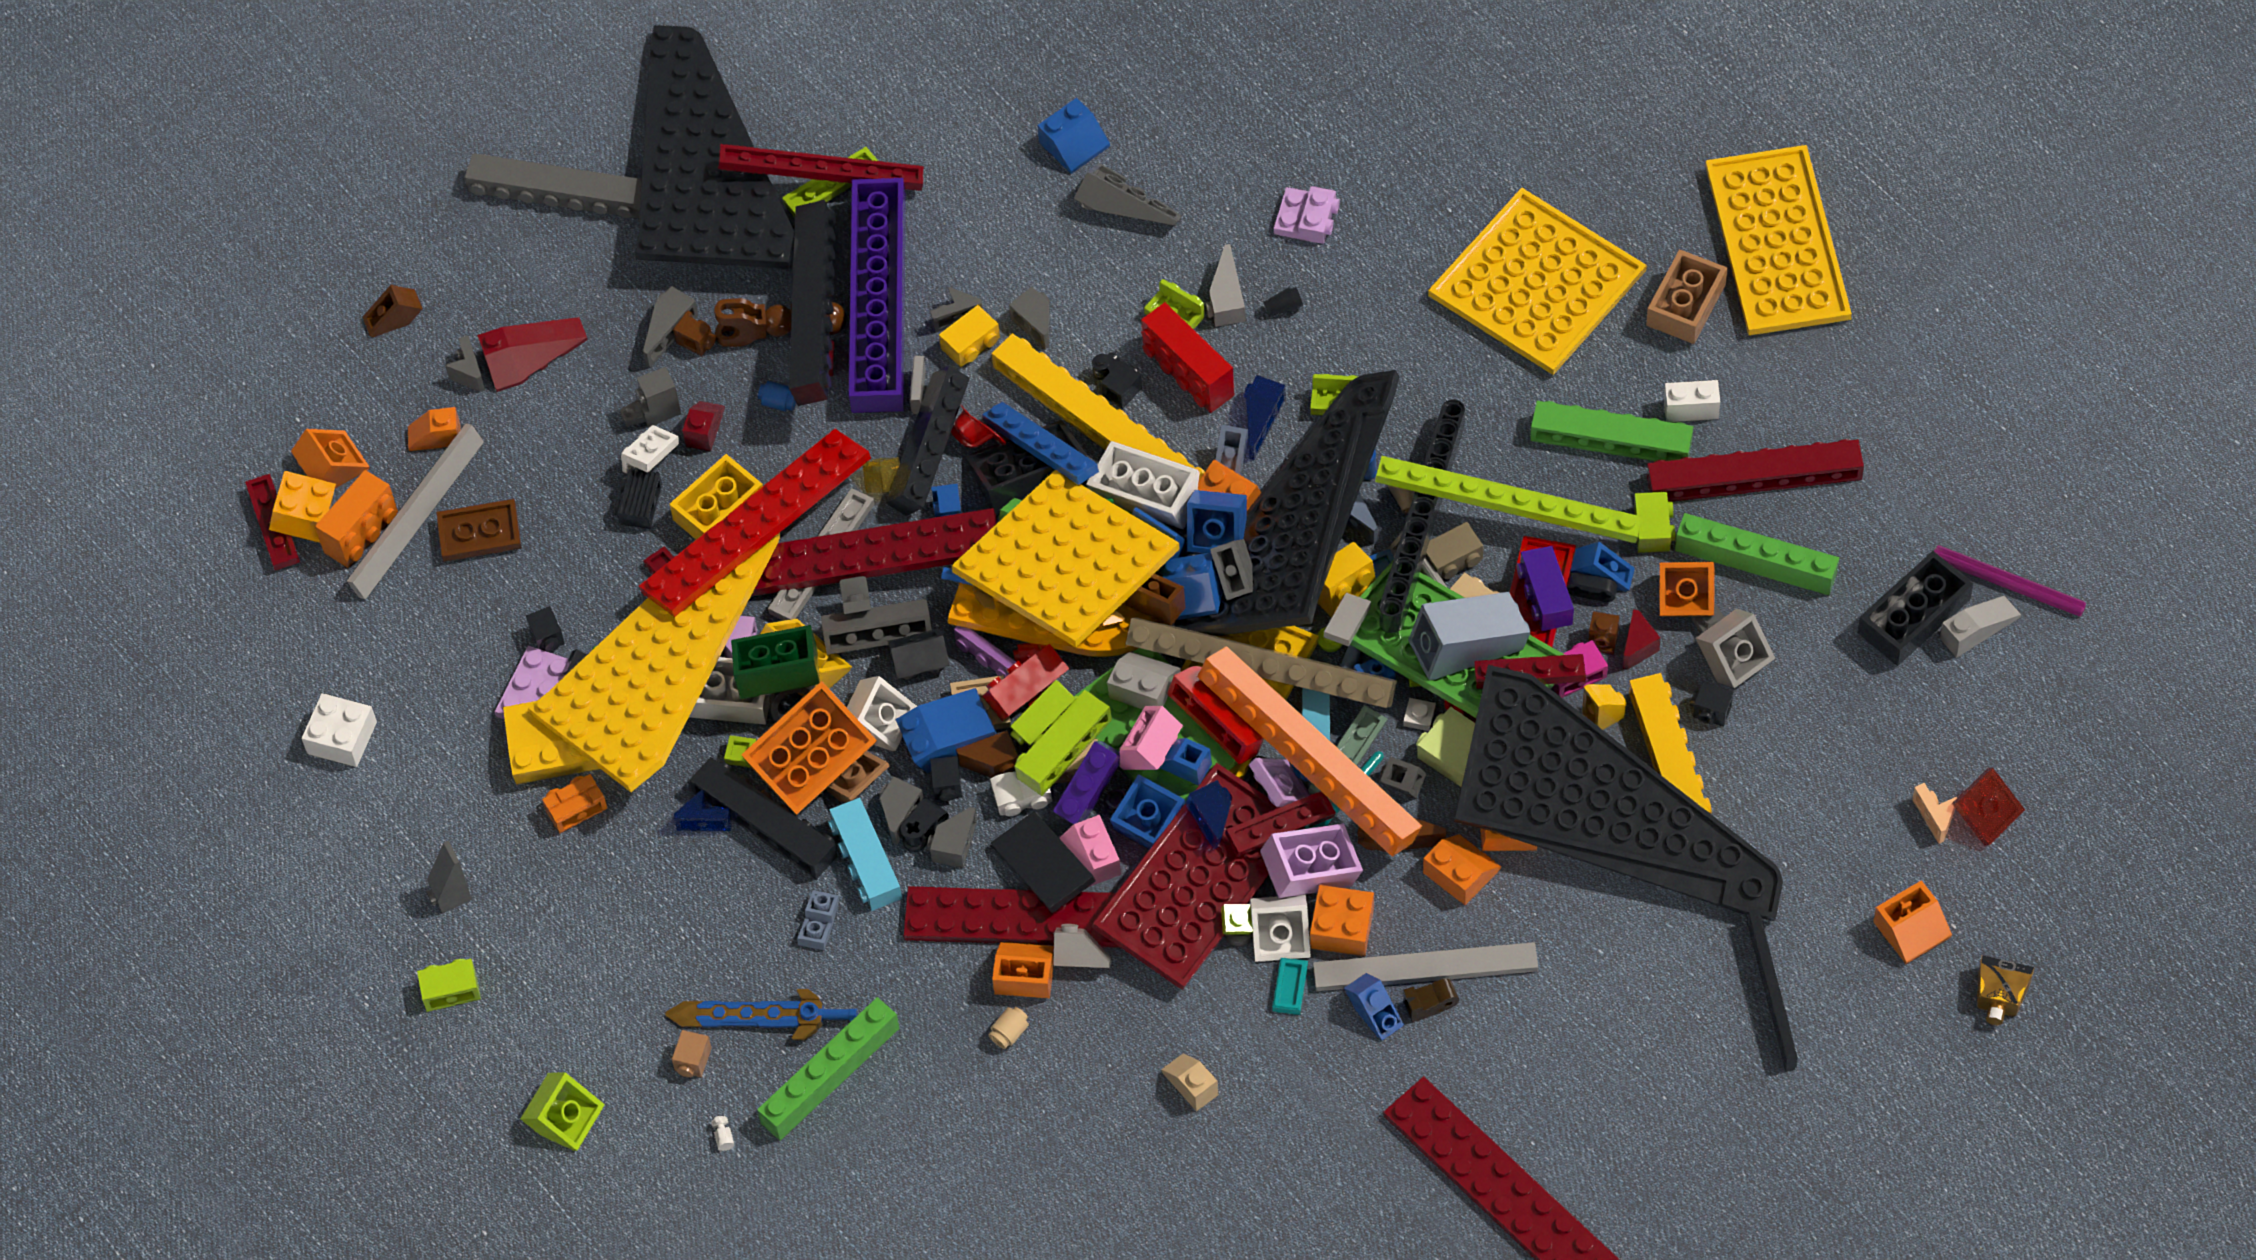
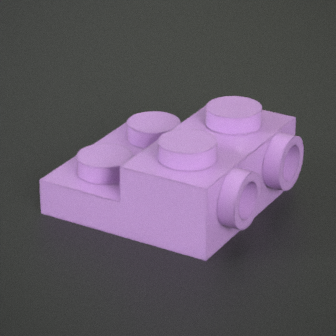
M1311 186L1310 191L1286 187L1274 226V234L1324 244L1326 235H1331L1334 222L1331 220L1332 215L1337 214L1340 199H1336V191Z

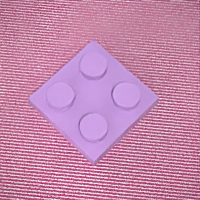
M1255 758L1249 764L1254 772V778L1264 787L1268 793V799L1276 807H1283L1310 796L1302 781L1294 774L1288 760Z

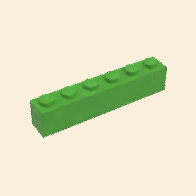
M1537 401L1531 425V441L1650 461H1672L1689 457L1694 426L1681 422H1665L1656 418H1640L1631 414L1610 413L1602 409H1585L1577 405H1561L1552 401Z
M1684 513L1676 535L1675 551L1826 595H1830L1838 571L1839 557Z
M878 997L874 999L757 1109L760 1123L781 1141L900 1029L897 1014Z

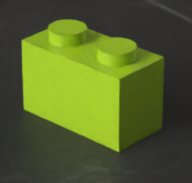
M1667 492L1635 493L1634 514L1642 516L1637 537L1638 553L1670 551L1671 541H1675L1676 534L1675 525H1670L1669 518H1673V502H1668Z
M471 958L456 959L449 964L440 966L430 965L423 970L417 971L422 1000L427 1012L481 1000L476 971Z

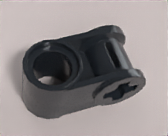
M927 798L921 800L915 810L901 824L904 848L910 852H918L924 849L928 844L929 836L935 834L937 825L948 820L949 813Z

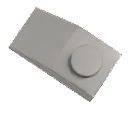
M1062 924L1061 928L1056 929L1054 933V966L1110 967L1111 956L1085 929H1078L1076 924Z

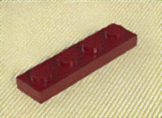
M270 473L245 481L275 571L300 563L292 536L269 530L277 498V492Z
M1583 654L1474 661L1476 689H1483L1488 665L1531 674L1544 685L1586 682Z
M1320 791L1228 828L1225 835L1238 857L1263 847L1271 834L1307 829L1334 818L1336 812L1328 797Z

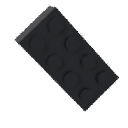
M1932 551L1860 616L1857 633L1898 666L1935 633L1944 621L1951 618L1971 600L1973 583Z

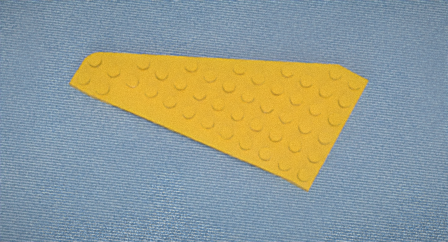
M780 533L676 617H673L647 598L550 691L528 708L531 716L628 791H634L666 763L779 542Z

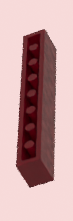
M1842 439L1838 442H1815L1804 446L1789 445L1785 448H1763L1759 451L1751 452L1737 451L1732 454H1710L1706 457L1698 458L1684 457L1680 460L1672 461L1658 460L1648 463L1647 481L1650 493L1667 492L1668 502L1858 481L1862 480L1864 463L1859 439Z

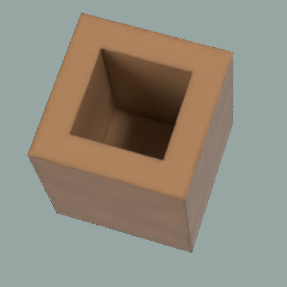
M682 1030L672 1057L675 1071L685 1077H702L712 1049L709 1036Z

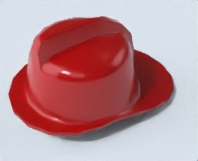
M960 405L963 411L955 420L951 434L963 446L970 448L978 447L991 438L1006 445V442L998 434L971 416Z

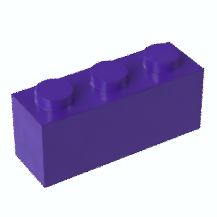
M1548 546L1522 551L1520 563H1517V573L1519 579H1524L1526 599L1532 602L1531 613L1533 620L1538 621L1541 631L1573 625L1574 607L1553 547Z
M1094 741L1053 812L1072 824L1086 820L1119 766L1120 752L1103 741Z

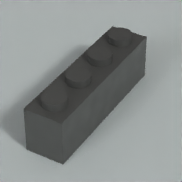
M927 599L873 607L871 610L848 614L842 612L821 616L827 655L888 645L887 641L932 630Z

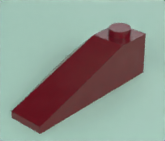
M580 317L505 326L477 335L496 392L523 384L529 380L528 376L539 369L542 371L548 367L549 362L558 356L563 357L588 340Z

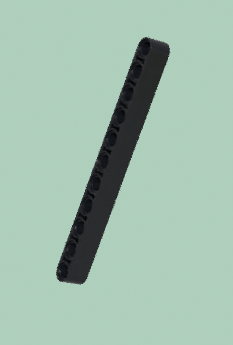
M1451 399L1443 403L1424 466L1451 472L1465 427V406L1461 401ZM1419 492L1414 493L1380 602V627L1384 632L1396 633L1404 626L1443 498Z

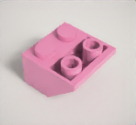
M1145 706L1119 750L1120 767L1123 770H1158L1163 764L1171 745L1177 740L1178 733L1183 725L1163 706Z

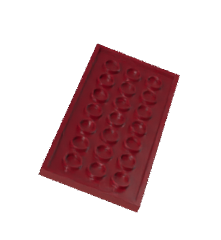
M1216 763L1093 923L1092 928L1172 984L1184 990L1225 935L1223 934L1221 907L1224 904L1248 905L1250 899L1255 896L1270 876L1260 852L1262 847L1237 857L1225 835L1226 829L1280 807H1276L1264 794Z

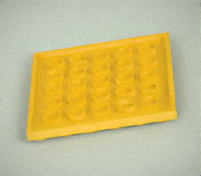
M1521 188L1428 290V296L1554 375L1646 272L1647 265Z
M1055 470L952 565V572L1057 637L1077 647L1179 550V542L1083 485L1076 484Z

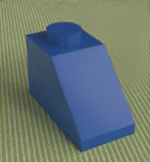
M1600 542L1577 548L1571 567L1572 573H1582L1610 579L1617 584V590L1624 592L1630 590L1635 570L1632 565Z

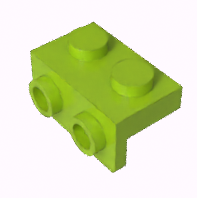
M1164 279L1159 282V291L1144 307V314L1148 315L1166 302L1193 329L1204 318V303L1199 297L1186 293L1177 284L1169 283Z
M1313 374L1311 415H1323L1344 387L1359 376Z

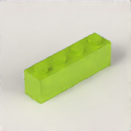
M1086 690L1079 696H1075L1076 699L1068 706L1066 711L1051 723L1050 728L1044 734H1041L1034 741L1031 749L1027 753L1021 754L1015 763L1017 779L1041 796L1047 792L1112 721L1110 707Z

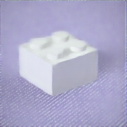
M322 693L302 736L307 754L357 767L377 723L372 706Z

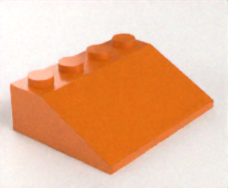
M821 681L742 753L741 756L790 809L798 815L872 747L877 740Z

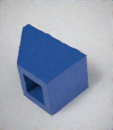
M1187 738L1177 739L1171 745L1163 764L1159 768L1199 786L1212 765L1210 749Z
M1365 973L1344 987L1356 1012L1380 1040L1385 1039L1404 1026L1380 979Z

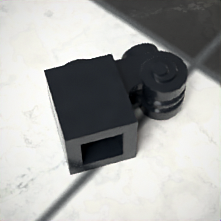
M1112 352L1098 354L1093 358V375L1096 379L1102 380V396L1123 410L1142 389L1140 372L1134 366H1128L1120 361L1119 357Z

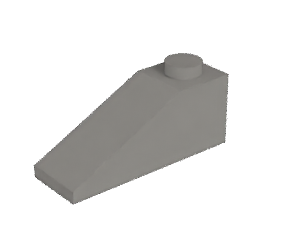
M1230 244L1224 246L1209 291L1210 302H1206L1208 318L1213 317L1215 327L1246 322L1244 301Z
M2001 596L1963 609L1942 623L1940 640L1957 658L2019 619L2021 614L2005 596Z

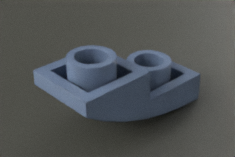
M812 891L805 909V920L798 936L799 946L825 950L834 923L839 895Z

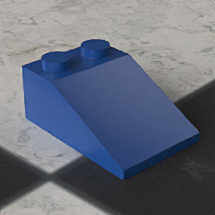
M976 688L919 705L895 719L914 763L926 773L931 772L930 759L957 756L956 749L996 734Z

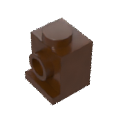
M690 311L685 313L673 329L676 343L700 356H703L707 349H711L716 341V335L712 334L711 327L702 320L697 321L693 319L692 312Z
M1593 611L1589 628V641L1593 640L1600 653L1614 655L1620 616Z

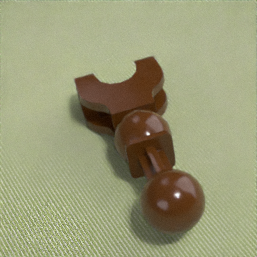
M743 298L720 300L715 305L714 315L718 322L715 335L716 341L721 346L741 347L752 343L754 340L765 339L766 332L776 337L786 336L791 332L792 304L791 310L785 305L777 304L770 306L765 311V304H754ZM832 302L833 314H830V319L833 325V332H830V335H835L844 329L847 315L842 306ZM725 309H730L731 311H733L734 314L727 315L723 314L721 311ZM726 331L734 332L729 337L722 335Z

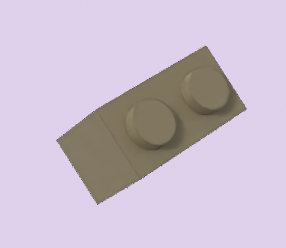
M1465 522L1430 540L1426 557L1442 580L1450 579L1458 571L1466 567H1473L1483 559V544L1468 522Z

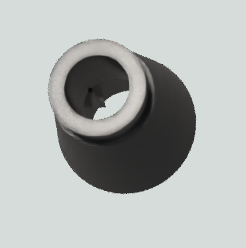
M1287 287L1264 301L1268 316L1298 311L1299 307L1304 306L1297 287L1291 289Z

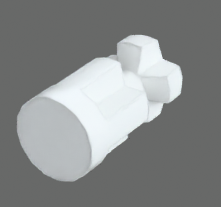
M726 1116L715 1117L711 1123L713 1128H718L714 1132L718 1150H729L734 1147L730 1128L725 1127L728 1124V1119Z

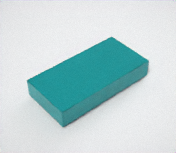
M1280 958L1273 1012L1301 1015L1308 961Z

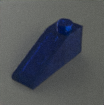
M1256 375L1253 383L1247 384L1244 391L1247 405L1249 459L1255 460L1286 400V387L1284 384Z

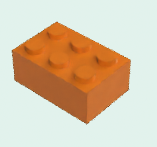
M364 470L315 525V529L323 552L349 568L353 562L361 558L363 551L368 545L378 539L380 532L387 524L392 522L398 513L388 483Z

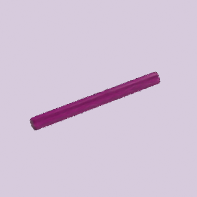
M1938 545L1934 550L1935 553L1955 569L2077 616H2081L2085 610L2086 602L1943 546Z

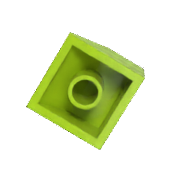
M566 1072L548 1073L520 1119L539 1135L573 1151H577L605 1104Z

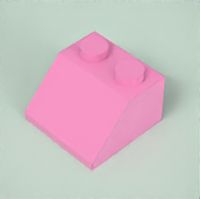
M1100 815L1074 824L1059 838L1094 876L1096 882L1090 886L1121 875L1119 857Z

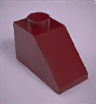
M699 401L689 409L682 430L686 447L711 452L725 410L724 405Z

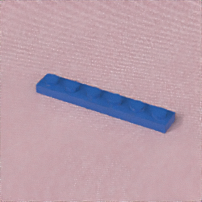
M1004 402L993 406L982 414L985 424L1078 485L1099 472L1097 463Z

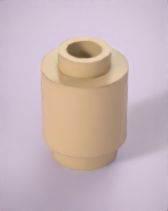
M1007 1007L991 1026V1032L988 1034L989 1038L1003 1049H1006L1008 1045L1012 1046L1029 1026L1026 1021L1028 1016L1018 1007L1014 1009Z

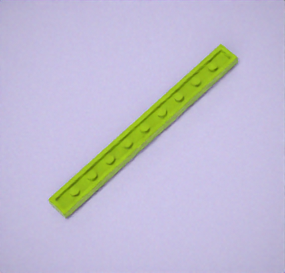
M1381 456L1375 479L1376 483L1632 543L1637 541L1642 516L1386 456Z

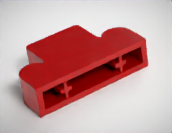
M1193 666L1174 675L1167 695L1239 765L1259 753L1264 738L1197 677L1202 667Z

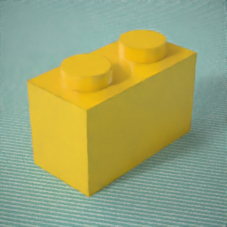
M979 305L939 334L941 349L960 367L974 361L979 353L987 347L990 348L995 345L1000 338L998 323Z

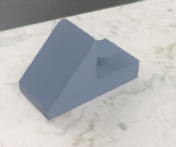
M1222 424L1216 461L1241 475L1244 455L1248 452V429Z

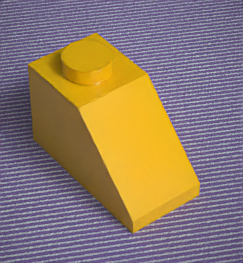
M1588 684L1584 686L1582 714L1604 730L1625 717L1626 701L1620 692H1615L1611 685Z

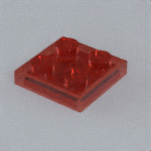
M1993 767L1987 768L1952 803L1984 846L1991 845L2025 811L2024 807Z

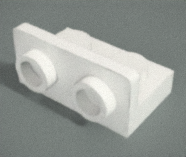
M652 425L636 441L623 450L621 455L623 472L628 474L629 469L636 467L648 473L679 444L678 436Z

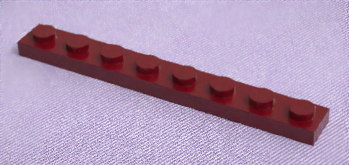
M720 144L718 169L851 184L852 180L903 178L905 189L922 191L924 166L726 144Z

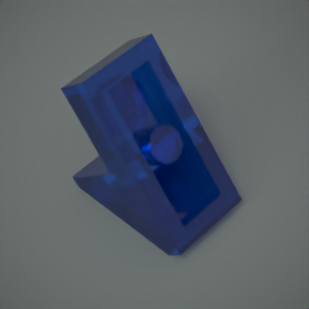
M703 790L674 813L677 831H731L732 820L729 809L718 806L706 809V799Z

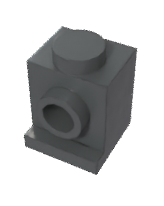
M1393 757L1389 758L1388 763L1383 765L1380 772V782L1385 787L1415 799L1426 777V773L1420 767ZM1403 775H1405L1404 778H1403V780H1402V783H1400V782H1399L1400 777L1403 776Z

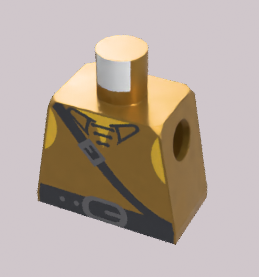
M1984 955L1981 956L1978 970L1977 1007L1988 1011L1986 1021L1989 1024L2002 1025L2005 1015L2014 1017L2018 1014L2030 987L2035 967Z

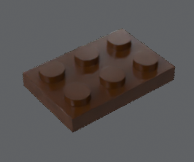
M515 499L436 512L443 562L522 548Z

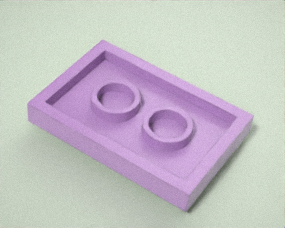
M528 646L495 710L496 717L505 719L503 707L537 701L565 676L562 672L568 659Z

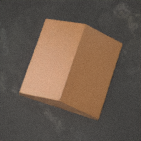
M866 751L833 781L826 790L840 802H850L889 767V764Z

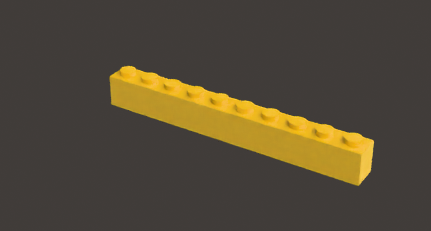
M1012 333L991 353L993 368L1104 450L1113 441L1197 469L1200 472L1199 480L1205 473L1200 467L1195 468L1181 453H1175L1168 448L1162 439L1150 435L1143 425L1135 424L1131 421L1121 409L1116 410L1102 395L1097 396L1083 381H1077L1071 377L1064 367L1056 366L1045 353L1037 352L1026 339H1020Z

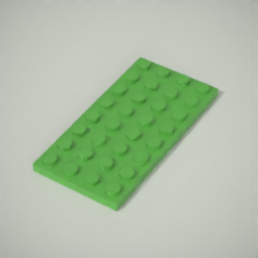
M1392 561L1360 596V598L1371 601V608L1350 645L1476 718L1482 689H1476L1474 666L1434 680H1428L1408 641L1422 604L1465 597L1420 572L1403 628L1396 633L1384 632L1380 627V602L1393 564ZM1529 635L1523 650L1497 659L1564 654ZM1546 684V686L1551 689L1554 684Z

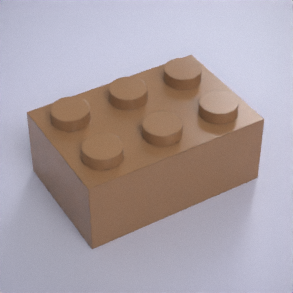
M1679 249L1648 307L1646 326L1695 344L1726 285L1727 267Z

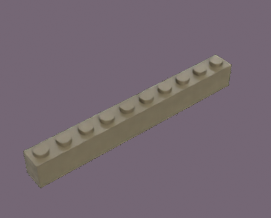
M1138 617L1131 618L1126 645L1204 663L1206 658L1227 646L1261 678L1384 708L1391 707L1397 680Z

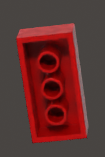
M1166 302L1141 319L1143 351L1149 358H1154L1159 363L1164 373L1167 375L1171 374L1176 379L1178 386L1183 391L1187 390L1193 396L1198 406L1201 408L1205 407L1212 413L1235 396L1233 367Z

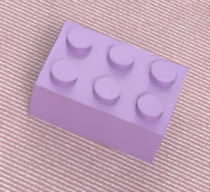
M1344 824L1271 834L1260 850L1279 898L1317 893L1319 885L1350 888L1363 871Z

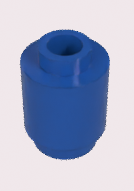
M768 380L766 385L762 384L760 386L758 399L761 400L762 406L784 412L794 410L796 401L788 385Z

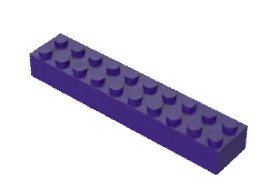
M903 178L852 180L849 400L852 413L904 411L906 194Z

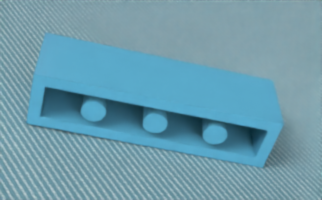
M858 798L830 809L832 820L828 821L829 828L833 836H839L841 842L837 843L843 859L848 857L851 863L847 867L852 880L858 879L861 887L857 889L862 902H868L871 911L901 900L900 885L861 799Z

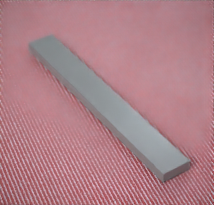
M465 424L348 578V584L359 598L366 599L484 443L472 425Z
M1535 942L1313 962L1317 992L1344 989V987L1365 973L1380 979L1383 985L1437 981L1444 978L1460 979L1537 972L1538 961Z

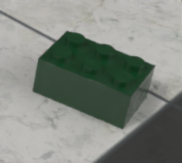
M811 625L731 640L733 673L740 699L810 687L820 683L818 651Z

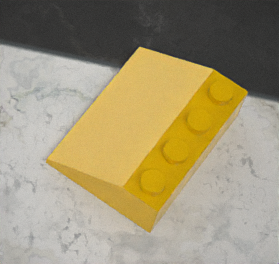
M536 701L503 707L512 775L516 784L600 769L531 716L528 708Z

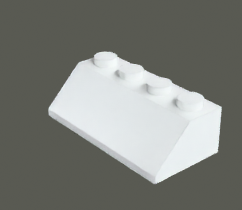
M1111 441L1098 463L1099 472L1089 478L1086 483L1087 487L1105 499H1113V504L1121 509L1133 512V509L1137 507L1159 522L1184 529L1187 524V502L1194 490H1198L1200 472L1197 469Z

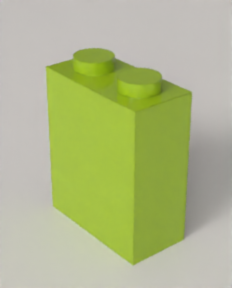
M1056 679L1010 726L1013 730L1010 736L1020 745L1024 743L1028 746L1031 745L1076 698Z

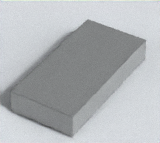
M915 356L913 358L910 404L913 414H918L924 396L926 372L924 356Z
M1346 593L1324 631V638L1349 646L1371 608V601Z

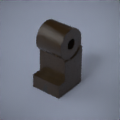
M1449 978L1437 980L1430 985L1417 989L1414 986L1403 989V1003L1412 1023L1442 1013L1454 1007L1460 1001Z

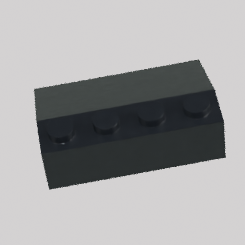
M1062 420L1042 427L1087 457L1085 451ZM1006 440V445L998 443L965 456L990 509L994 508L996 517L1000 515V510L1013 498L1023 500L1055 471V469L1011 440ZM1089 479L1081 483V485H1085Z

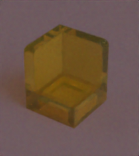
M899 457L872 459L862 466L865 491L867 493H885L891 490L900 465Z

